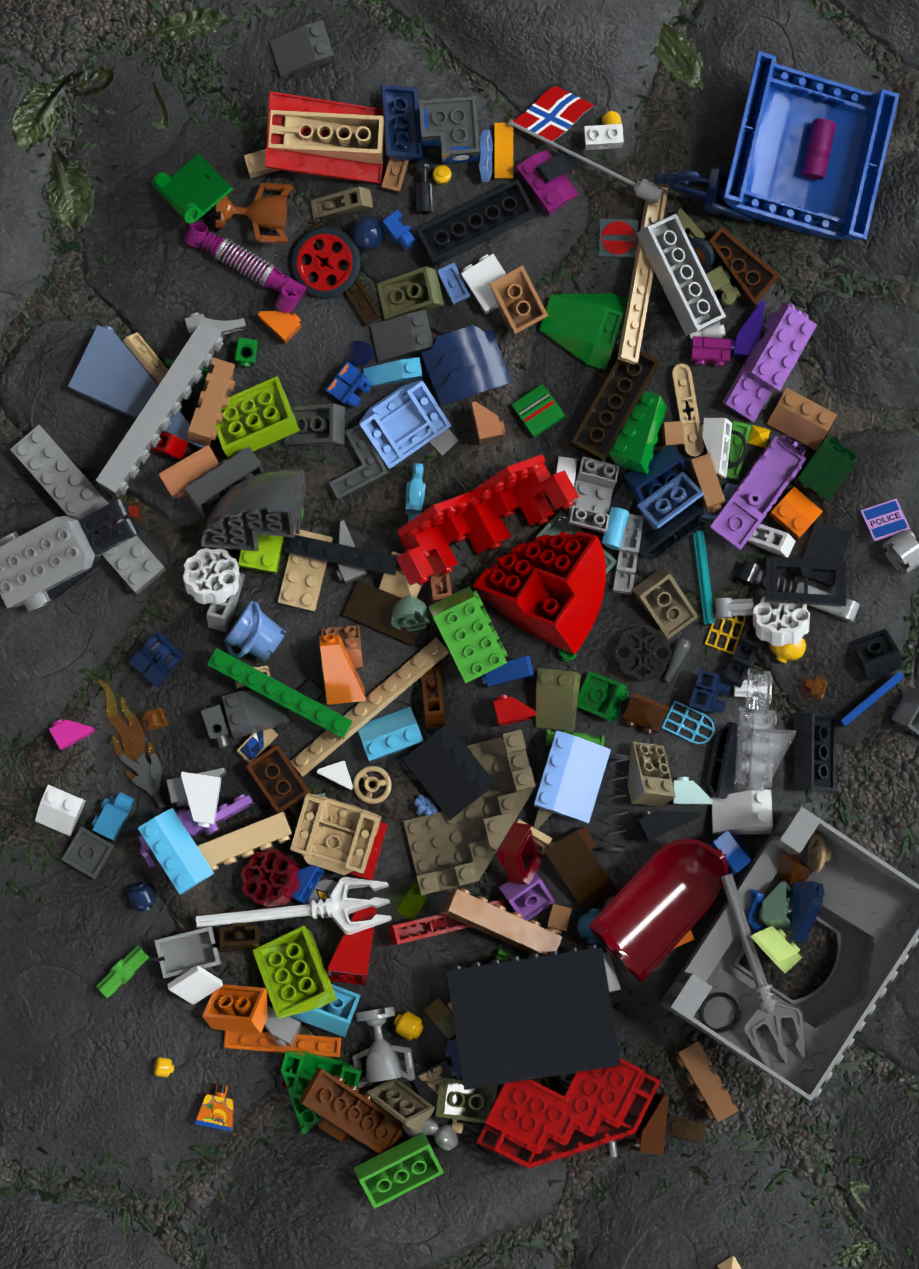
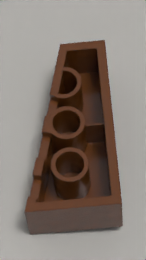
M721 226L709 243L755 307L779 279L780 275Z

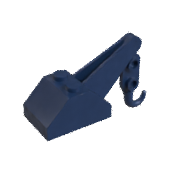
M720 168L712 169L710 179L700 178L698 172L691 170H681L679 174L674 172H667V175L655 174L654 184L705 201V211L709 214L743 222H753L754 220L753 217L731 208L724 201L723 196L729 172ZM681 185H693V186L705 187V188H708V190H707V193H706V192H702V191L695 190V189L688 188V187L681 186Z

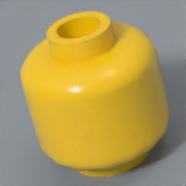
M409 1011L403 1015L399 1014L394 1021L396 1025L395 1032L409 1041L414 1038L417 1039L424 1028L422 1019Z

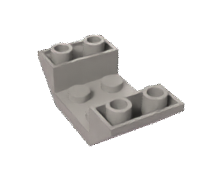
M582 457L574 484L579 498L573 501L574 505L569 509V524L603 533L607 532L610 517L608 512L613 488L617 482L618 465Z

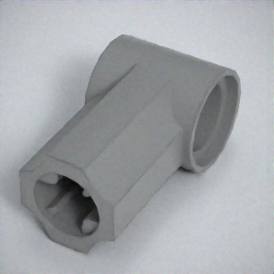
M753 598L715 599L716 619L753 615Z

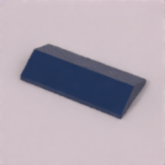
M381 85L386 156L399 161L423 158L417 88Z

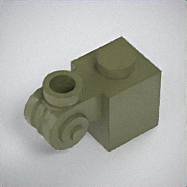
M720 266L707 273L706 276L714 293L721 292L723 294L721 303L729 307L734 304L740 293L736 286H731L729 281L731 277L726 269L723 270Z

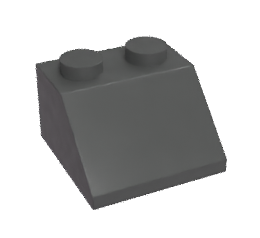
M909 686L891 720L901 728L919 737V690Z

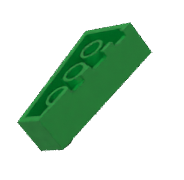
M645 390L609 451V455L616 465L648 475L649 462L652 461L654 445L658 441V431L661 429L667 409L660 395Z

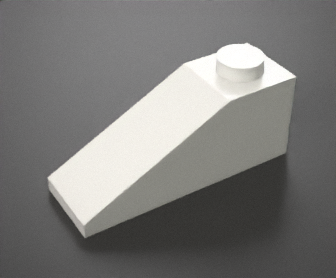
M704 418V423L701 426L702 438L712 459L716 474L726 478L732 422L726 418Z
M759 524L747 542L771 553L789 557L796 541L789 533Z

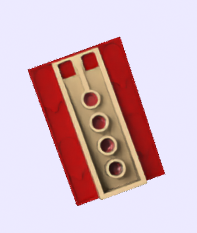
M270 91L266 168L382 185L384 118L382 109Z

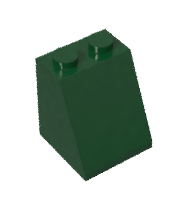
M828 435L798 477V480H800V484L803 487L813 489L819 498L829 501L851 471L859 456Z

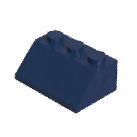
M672 445L653 456L652 461L649 462L648 475L633 470L624 475L628 488L639 504L681 472H684L691 479L684 458Z

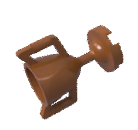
M261 183L255 200L248 207L233 206L232 202L228 200L227 194L216 204L218 217L216 228L225 229L227 220L231 219L234 214L246 215L253 223L257 242L287 244L288 238L285 235L287 196L293 190L292 185ZM265 190L283 191L280 195L262 197ZM259 226L276 231L279 236L260 235Z

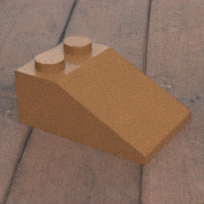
M523 265L489 283L501 315L510 332L516 334L548 316Z

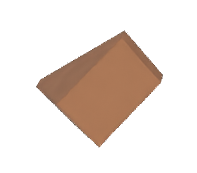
M432 574L430 576L433 603L452 595L449 574L446 576L442 574L434 576Z

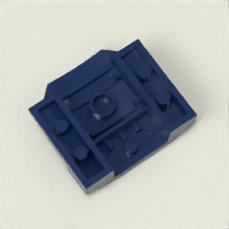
M474 325L438 336L430 350L421 352L439 407L512 383L493 330L484 332Z

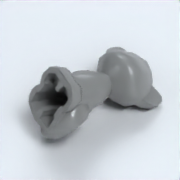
M430 1117L419 1133L405 1124L402 1126L406 1134L412 1138L423 1132L426 1136L433 1135L435 1143L447 1151L459 1144L458 1136L452 1126L443 1125L439 1127Z

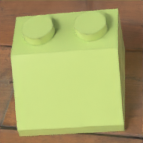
M770 926L753 934L751 938L784 973H787L802 959L798 953L800 949L794 942L789 944L786 941L788 936L781 928L776 930L773 926Z

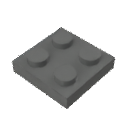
M81 826L61 860L96 879L115 846Z

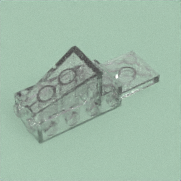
M748 669L746 707H739L734 784L743 785L745 789L764 791V788H771L772 777L794 739L796 730L775 727L777 723L776 710L769 709L771 704V671Z

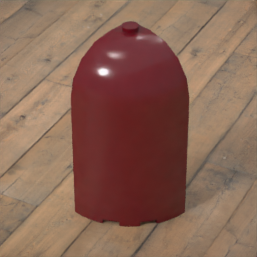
M680 839L667 843L644 864L588 925L598 940L606 944L604 948L613 958L618 956L624 963L623 967L642 983L709 910L724 887L721 877L728 875L726 854L721 849H715L711 845L697 839Z

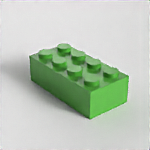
M424 1132L354 1167L357 1177L374 1209L444 1174Z

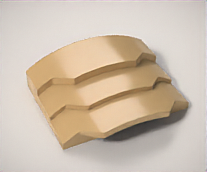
M308 793L304 800L290 850L301 853L307 864L315 865L341 875H346L352 871L364 874L381 816L341 801Z

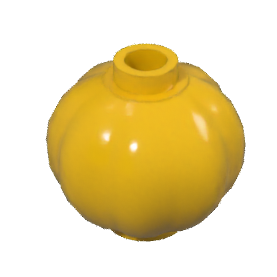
M802 638V641L794 645L774 646L770 644V648L777 656L776 660L787 663V660L794 661L803 656L806 650V643Z

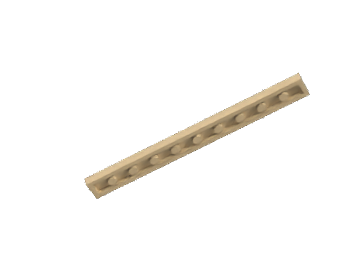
M660 186V189L664 190L658 204L654 202L651 204L645 201L640 231L663 220L668 188ZM638 240L618 353L619 360L631 364L638 363L654 269L640 240Z
M436 637L365 697L366 701L359 702L344 715V717L353 721L344 740L326 730L290 761L291 764L304 777L449 654L448 649Z

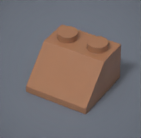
M476 401L472 402L471 410L479 445L502 441V435H505L503 420L499 421L498 415Z

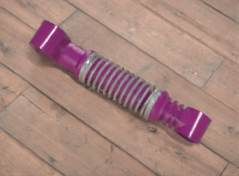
M196 221L190 223L184 237V241L192 247H200L202 245L201 248H206V251L210 250L213 258L220 261L223 257L222 263L225 261V265L229 264V267L237 268L236 271L241 270L240 274L244 272V276L247 274L248 278L251 276V280L259 281L258 284H261V286L265 288L270 287L279 292L280 294L275 302L278 310L290 313L301 301L306 292V286L281 273L275 265H270L269 262L266 263V260L262 261V258L255 256L254 253L251 254V251L244 250V247L240 248V245L233 243L228 238L217 237L216 234L209 233L208 227L203 222Z

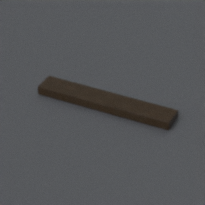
M322 220L306 231L309 232L315 228L326 227ZM317 240L315 242V246L318 250H321L324 247V242L322 240ZM335 243L332 249L335 253H339L341 249ZM328 258V259H324L325 262H326V264L328 265V267L334 269V268L331 267V266L329 265V263H328L329 258ZM342 260L339 263V268L342 271L347 270L349 264L346 260ZM357 277L354 284L344 293L364 325L367 326L381 318L382 315Z

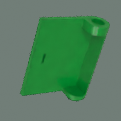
M199 153L171 178L167 173L161 172L152 180L153 187L187 223L196 222L233 190Z

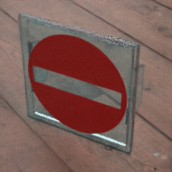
M600 219L599 256L636 257L638 220Z

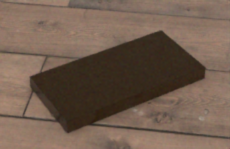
M358 580L343 616L414 646L420 630L407 631V627H401V630H398L392 626L391 612L395 603L400 601L401 598Z
M577 828L543 848L584 912L617 891Z

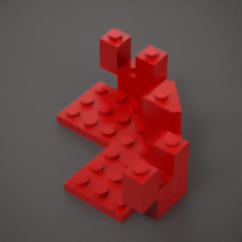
M543 454L504 468L469 493L431 506L397 530L398 536L406 552L397 557L396 560L410 586L416 583L420 586L428 582V577L432 574L434 576L440 574L446 576L453 572L452 568L458 565V562L449 545L455 541L456 543L464 541L466 536L477 556L489 549L493 551L501 547V543L511 538L501 517L508 518L519 508L523 511L530 526L535 524L541 526L549 522L548 518L554 514L545 497L546 495H548L555 510L562 507L565 510L573 506V501L578 499L579 496L565 470L551 476L544 464L546 460Z
M620 1058V1067L576 1073L565 1097L533 1080L504 1084L485 1122L487 1125L484 1126L477 1144L512 1160V1162L529 1171L530 1169L560 1159H566L599 1148L602 1145L635 1135L661 1081L644 1073L643 1069Z

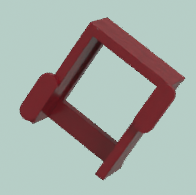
M514 822L500 849H497L500 866L504 865L510 883L530 885L543 860V857L538 853L532 830H530L532 825ZM521 856L531 859L526 871Z

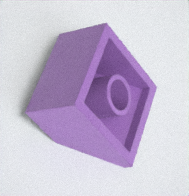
M535 873L530 885L510 883L508 881L499 887L514 911L523 915L522 919L529 921L555 903L537 873Z

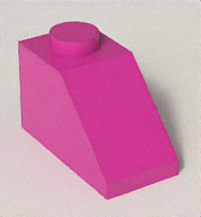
M62 719L52 723L53 727L49 729L60 750H64L96 732L91 726L69 720L63 721Z

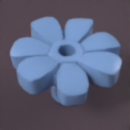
M419 795L414 801V805L418 806L417 814L419 816L424 814L430 816L438 811L435 803L430 802V797Z

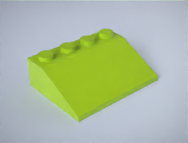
M278 376L231 396L227 408L223 407L221 412L224 413L221 424L217 423L216 426L222 449L228 459L234 457L241 449L250 447L252 451H256L300 431Z
M305 926L252 950L278 1019L314 1010L337 1000L313 934Z

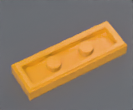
M494 123V180H513V126L509 127L508 123Z

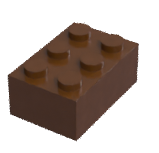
M278 744L246 765V768L278 814L294 806L304 799L308 793L311 794Z

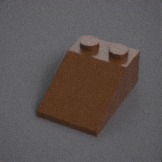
M633 693L622 719L625 720V724L632 727L636 725L643 727L642 731L653 735L654 732H659L670 707Z
M667 1094L660 1096L640 1129L639 1135L635 1136V1147L638 1148L640 1153L664 1155L669 1098Z

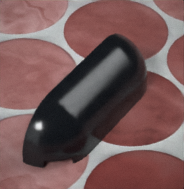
M691 504L660 528L649 530L641 537L640 553L646 558L656 557L657 559L666 555L701 527L700 523L703 515H705L703 507L698 504Z
M734 722L726 723V726L720 732H716L708 768L707 786H709L712 795L720 799L727 798L728 794H731L734 790L743 747L742 730Z

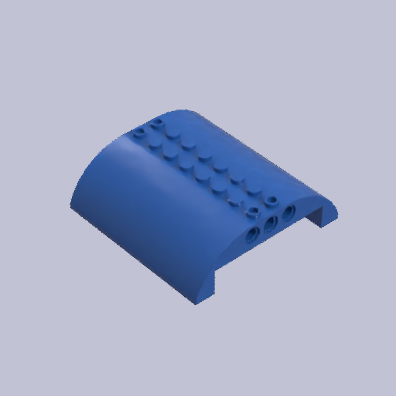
M758 51L725 187L724 201L731 208L745 215L806 234L839 240H866L900 94L881 89L875 94L776 64V56ZM816 118L828 119L837 125L825 179L823 180L809 179L801 174L812 122Z

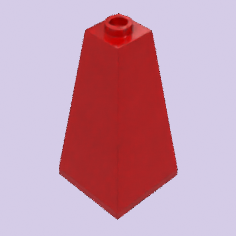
M369 907L356 911L350 922L372 920L377 914V908ZM375 926L352 935L344 933L328 966L330 981L366 986Z

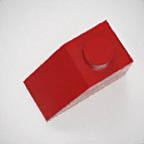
M162 432L159 436L161 439L155 448L152 446L150 450L182 460L189 442L173 434Z

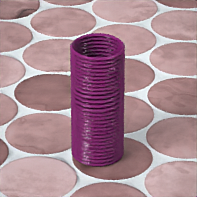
M822 118L813 120L801 172L804 177L814 180L825 179L837 126L835 122Z

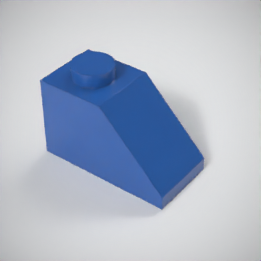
M315 865L298 870L300 884L298 890L291 897L306 905L324 870Z

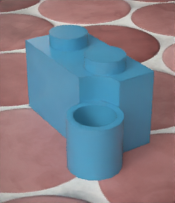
M122 792L119 793L117 798L112 796L109 799L105 798L101 805L103 810L100 816L96 815L92 822V826H94L93 831L115 841L132 809L134 798Z

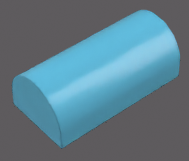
M612 507L609 514L607 532L604 533L602 543L610 549L619 550L629 512L621 508Z

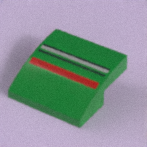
M543 384L511 404L534 438L565 418L561 408Z

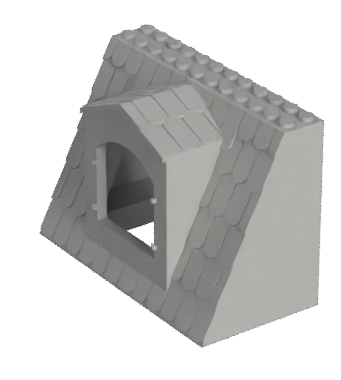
M798 807L784 812L738 882L736 888L746 915L751 904L749 898L751 889L759 890V893L764 894L765 899L782 882L783 878L778 875L779 858L782 851L802 860L809 866L807 849L813 835L820 834L825 841V845L831 848L830 861L825 862L820 872H812L806 881H815L823 884V904L816 920L836 934L837 950L833 967L827 978L818 988L798 999L792 1000L774 987L770 990V993H775L772 997L773 1000H777L780 1004L799 1008L802 1011L806 1057L803 1058L795 1045L799 1037L793 1018H783L781 1020L783 1042L788 1048V1063L784 1062L777 1051L778 1044L768 1026L764 1024L756 1030L763 1051L770 1053L771 1069L764 1064L744 1030L746 1023L759 1009L758 1005L761 1003V1000H756L759 994H754L753 990H755L756 985L752 973L738 964L745 950L728 899L659 1004L805 1099L812 1101L813 1098L817 1099L822 1091L820 1087L823 1082H828L833 1074L831 1070L834 1065L838 1066L844 1057L842 1053L845 1048L849 1049L855 1040L853 1036L856 1031L860 1032L866 1022L863 1020L867 1014L871 1015L875 1010L876 1005L874 1003L878 997L881 999L886 993L887 988L885 986L889 981L892 982L897 976L898 972L896 969L900 964L903 965L908 959L909 955L907 952L909 949L914 948L919 942V884L805 808ZM818 840L815 842L814 848H816ZM762 903L758 904L757 915L755 917L758 916L760 908H762ZM718 992L727 993L734 997L740 1010L739 1019L735 1026L723 1033H716L702 1024L699 1013L703 1001L709 995ZM726 997L712 998L704 1008L706 1023L715 1029H723L729 1026L735 1018V1006Z

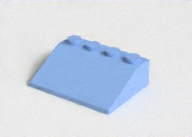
M556 731L533 807L589 823L611 749L574 735Z

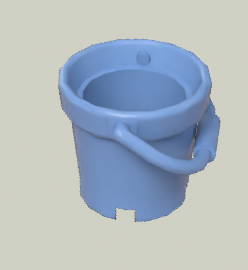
M251 601L227 634L224 642L229 654L234 658L238 659L250 653L266 663L270 654L275 651L287 631L260 610L257 602ZM232 646L241 648V652L235 654Z

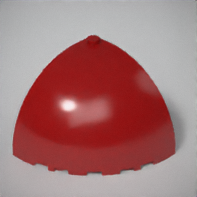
M560 532V534L554 536L549 534L535 538L536 541L528 544L524 542L511 549L512 552L510 554L499 557L497 559L498 563L491 569L487 568L473 585L474 589L502 616L543 642L576 654L589 634L602 603L606 581V562L603 547L596 535L576 532V534Z

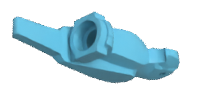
M421 463L413 464L411 481L407 482L406 514L408 515V522L421 514L426 484L423 483L424 466Z

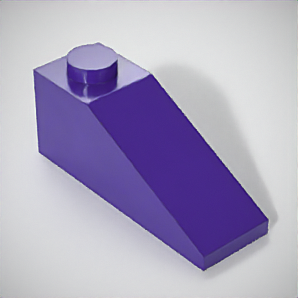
M761 301L739 331L735 340L732 339L730 350L733 351L732 357L747 359L752 349L756 346L755 344L759 342L766 301Z

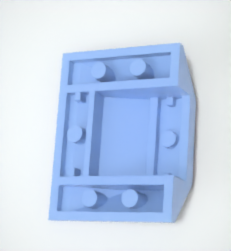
M422 380L399 387L370 407L359 422L388 469L451 427V424Z

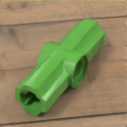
M138 945L124 959H121L96 987L105 997L109 998L122 984L124 985L135 975V971L150 957Z

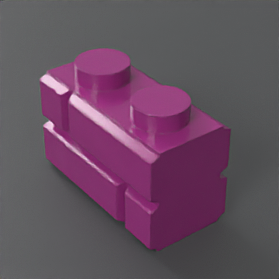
M693 336L691 362H695V365L705 366L706 363H714L715 367H725V364L730 362L731 339Z

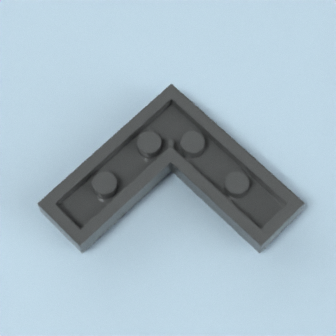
M360 424L345 431V434L362 465L329 482L338 500L389 474L377 450Z

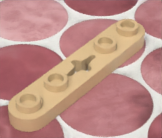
M678 364L672 371V379L679 420L683 421L684 449L689 457L696 458L702 454L704 443L693 378L688 365ZM685 401L688 402L689 408L693 409L690 413V420H688L687 413H683V410L686 408Z

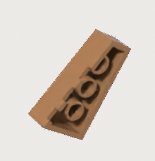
M217 358L212 359L211 372L207 374L205 380V391H202L200 394L199 407L195 409L188 430V440L204 445H210L211 440L215 441L218 433L216 429L217 423L221 424L224 413L221 412L223 407L227 408L230 400L228 393L229 391L233 392L236 383L233 380L235 364Z
M699 1041L677 1052L679 1056L676 1059L681 1068L685 1066L688 1074H686V1077L691 1085L695 1084L698 1091L695 1093L700 1102L704 1101L708 1108L705 1111L710 1120L714 1118L715 1121L720 1122L739 1111L736 1105L733 1106L728 1091L722 1086L720 1077L715 1069L712 1068V1064Z

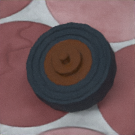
M695 237L690 239L689 241L703 270H707L715 259L713 246L703 238Z

